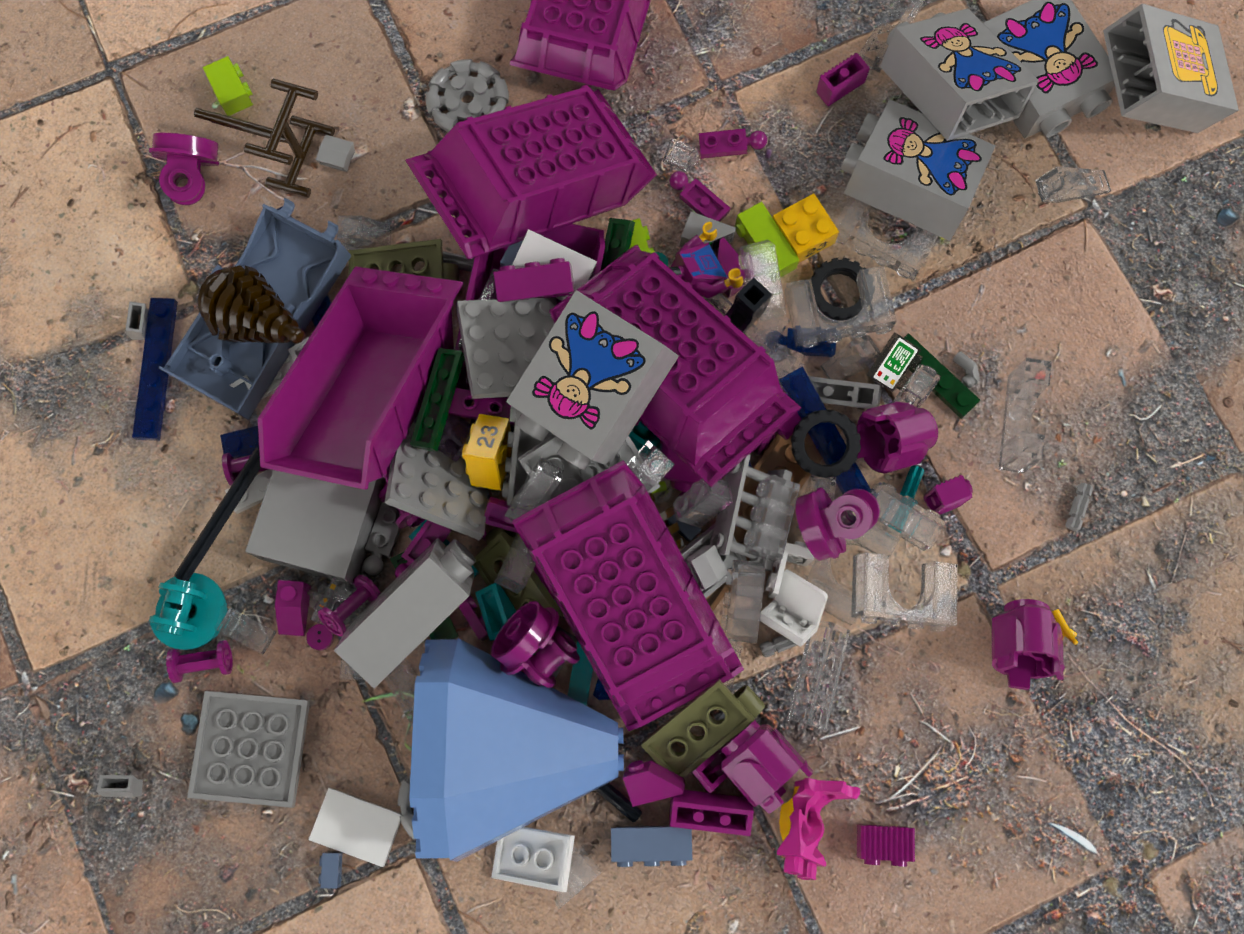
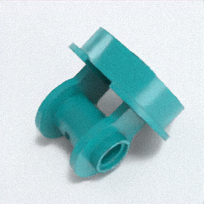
M193 573L189 581L179 580L174 576L165 583H159L158 588L161 596L156 605L155 615L150 616L148 622H150L154 634L162 643L179 650H191L207 644L221 632L227 619V603L222 589L214 580L203 574ZM195 607L194 616L189 618L190 609Z

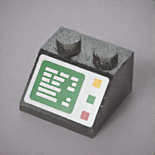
M894 332L866 375L892 392H895L896 389L901 391L909 379L905 375L910 368L915 370L923 358L919 355L921 349Z

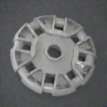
M463 59L451 62L449 67L441 68L433 75L428 84L430 89L426 92L425 98L427 111L430 116L434 117V123L448 133L458 121H465L467 117L472 116L476 118L481 115L504 110L509 102V91L505 80L500 78V73L494 67L482 61L476 63L472 59ZM471 71L477 72V77L470 76ZM455 74L456 76L450 81L449 77ZM493 83L494 86L488 89L487 85ZM438 92H444V96H439ZM466 95L474 97L470 103L461 101ZM491 102H496V105L491 106ZM446 109L449 111V112L446 113V114H445V113H441L442 111H444V110H446Z

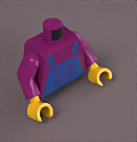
M712 222L705 223L702 227L703 233L700 236L695 235L675 254L671 267H669L683 281L689 282L700 296L705 298H712L728 290L729 286L739 288L743 284V277H739L741 275L740 269H731L727 277L709 243H703L705 240L712 241L717 237V229L711 233L707 232L712 228Z

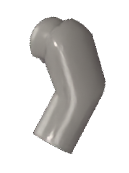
M958 352L953 361L965 370L966 376L962 377V383L967 388H972L973 385L978 384L980 379L977 364L963 352Z

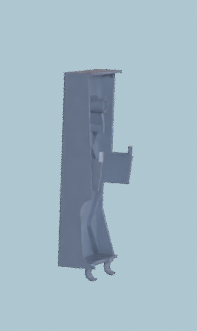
M284 198V205L280 210L265 204L262 205L263 209L244 253L235 266L241 265L244 269L245 265L255 268L259 272V277L261 273L268 285L270 284L275 291L276 297L278 294L284 303V308L293 315L299 328L305 331L349 261L351 254L339 240H334L338 233V225L328 220L326 231L321 233L290 217L294 211L295 204ZM217 265L212 271V273L223 268ZM199 312L165 367L162 368L160 366L159 369L249 420L290 355L288 349L296 345V343L227 342L219 340V328L218 334L212 336L204 318H202ZM238 379H242L247 383L251 384L252 386L248 390L245 382L239 384L234 388L231 387L230 384L237 381Z

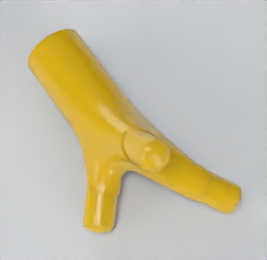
M1059 609L1052 611L1056 622L1060 624L1063 638L1067 637L1074 645H1077L1078 641L1075 639L1077 633L1070 629Z

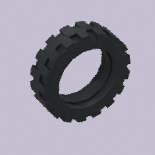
M833 258L830 262H823L814 271L807 291L809 304L814 307L813 311L815 314L819 313L822 316L821 319L825 321L828 319L833 324H838L839 322L848 324L851 320L856 321L866 312L873 299V279L871 276L869 277L868 270L865 267L862 268L857 261H849V258H843L842 260ZM842 274L849 276L860 289L858 302L848 308L832 306L821 294L822 282L831 275Z
M819 410L806 415L795 426L791 437V451L795 461L806 472L822 478L836 477L848 471L852 464L857 461V456L861 449V438L856 425L846 415L834 410ZM829 422L837 425L846 437L847 447L844 455L837 462L830 465L815 463L808 457L805 450L804 440L807 432L819 423Z

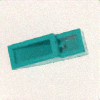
M499 583L491 584L475 592L490 641L495 640L503 625L516 612V609Z

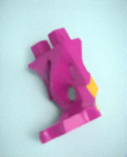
M804 778V780L794 782L792 798L782 804L779 819L780 834L783 842L777 850V855L785 858L783 872L797 875V878L802 880H816L817 866L826 867L824 856L818 850V843L825 829L820 811L832 800L857 799L860 795L859 787L849 786L844 781H825Z

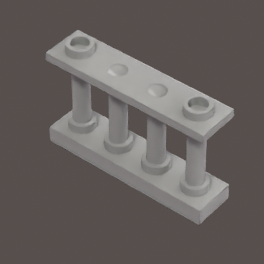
M749 454L726 474L710 544H715L719 555H729L730 551L749 557V569L772 571L792 472L783 469L768 471V474L749 467ZM746 476L765 484L763 498L743 491ZM741 501L760 508L757 523L738 516ZM735 526L755 533L752 548L732 541Z

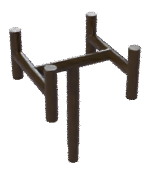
M273 78L270 84L271 88L287 92L273 128L200 108L194 110V117L268 138L269 140L265 148L246 143L244 152L287 165L292 163L286 181L267 177L265 185L307 198L310 197L311 189L296 185L295 182L315 132L333 136L335 127L292 115L290 124L306 129L299 145L287 121L297 96L316 101L318 98L317 90ZM279 142L289 144L295 155L294 161L292 155L276 151Z

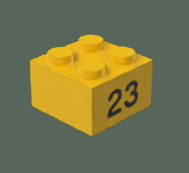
M814 193L774 214L772 217L800 259L799 263L835 244L839 234V230Z
M479 414L476 423L471 425L469 442L464 444L462 450V458L466 462V475H469L471 486L501 491L507 474L505 472L506 457H511L512 447H507L508 431L511 432L509 418Z

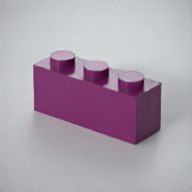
M564 258L552 259L550 264L540 265V262L525 263L524 268L515 269L514 265L502 266L500 271L494 272L498 302L529 300V298L569 296L575 291L572 266L569 261L565 262Z
M684 790L683 794L671 797L669 822L670 827L750 836L754 809L745 797Z

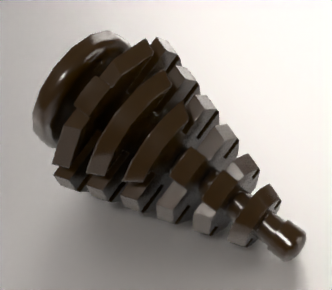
M240 265L230 269L217 270L209 275L201 285L197 296L198 309L212 336L218 334L219 328V340L258 343L293 342L296 344L304 340V331L299 328L297 321L293 318L290 311L284 308V303L278 294L276 297L275 291L270 284L268 285L265 277L261 273L259 277V272L255 268L245 265L244 269Z

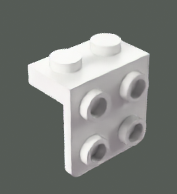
M796 541L795 544L785 542L781 548H777L773 564L775 570L774 573L768 576L765 591H769L768 598L773 599L778 595L786 562L807 567L814 560V556L809 551L806 543Z
M786 569L783 573L778 595L760 612L758 620L801 647L817 632L828 595L825 591Z

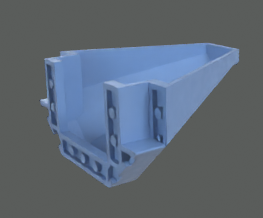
M459 638L425 641V653H422L419 664L420 676H416L409 794L410 807H414L412 827L413 836L416 839V858H450L451 861L458 862L619 778V771H624V754H618V744H624L623 728H618V722L554 688L535 684L522 671L513 675H506L501 671L500 662L494 657Z

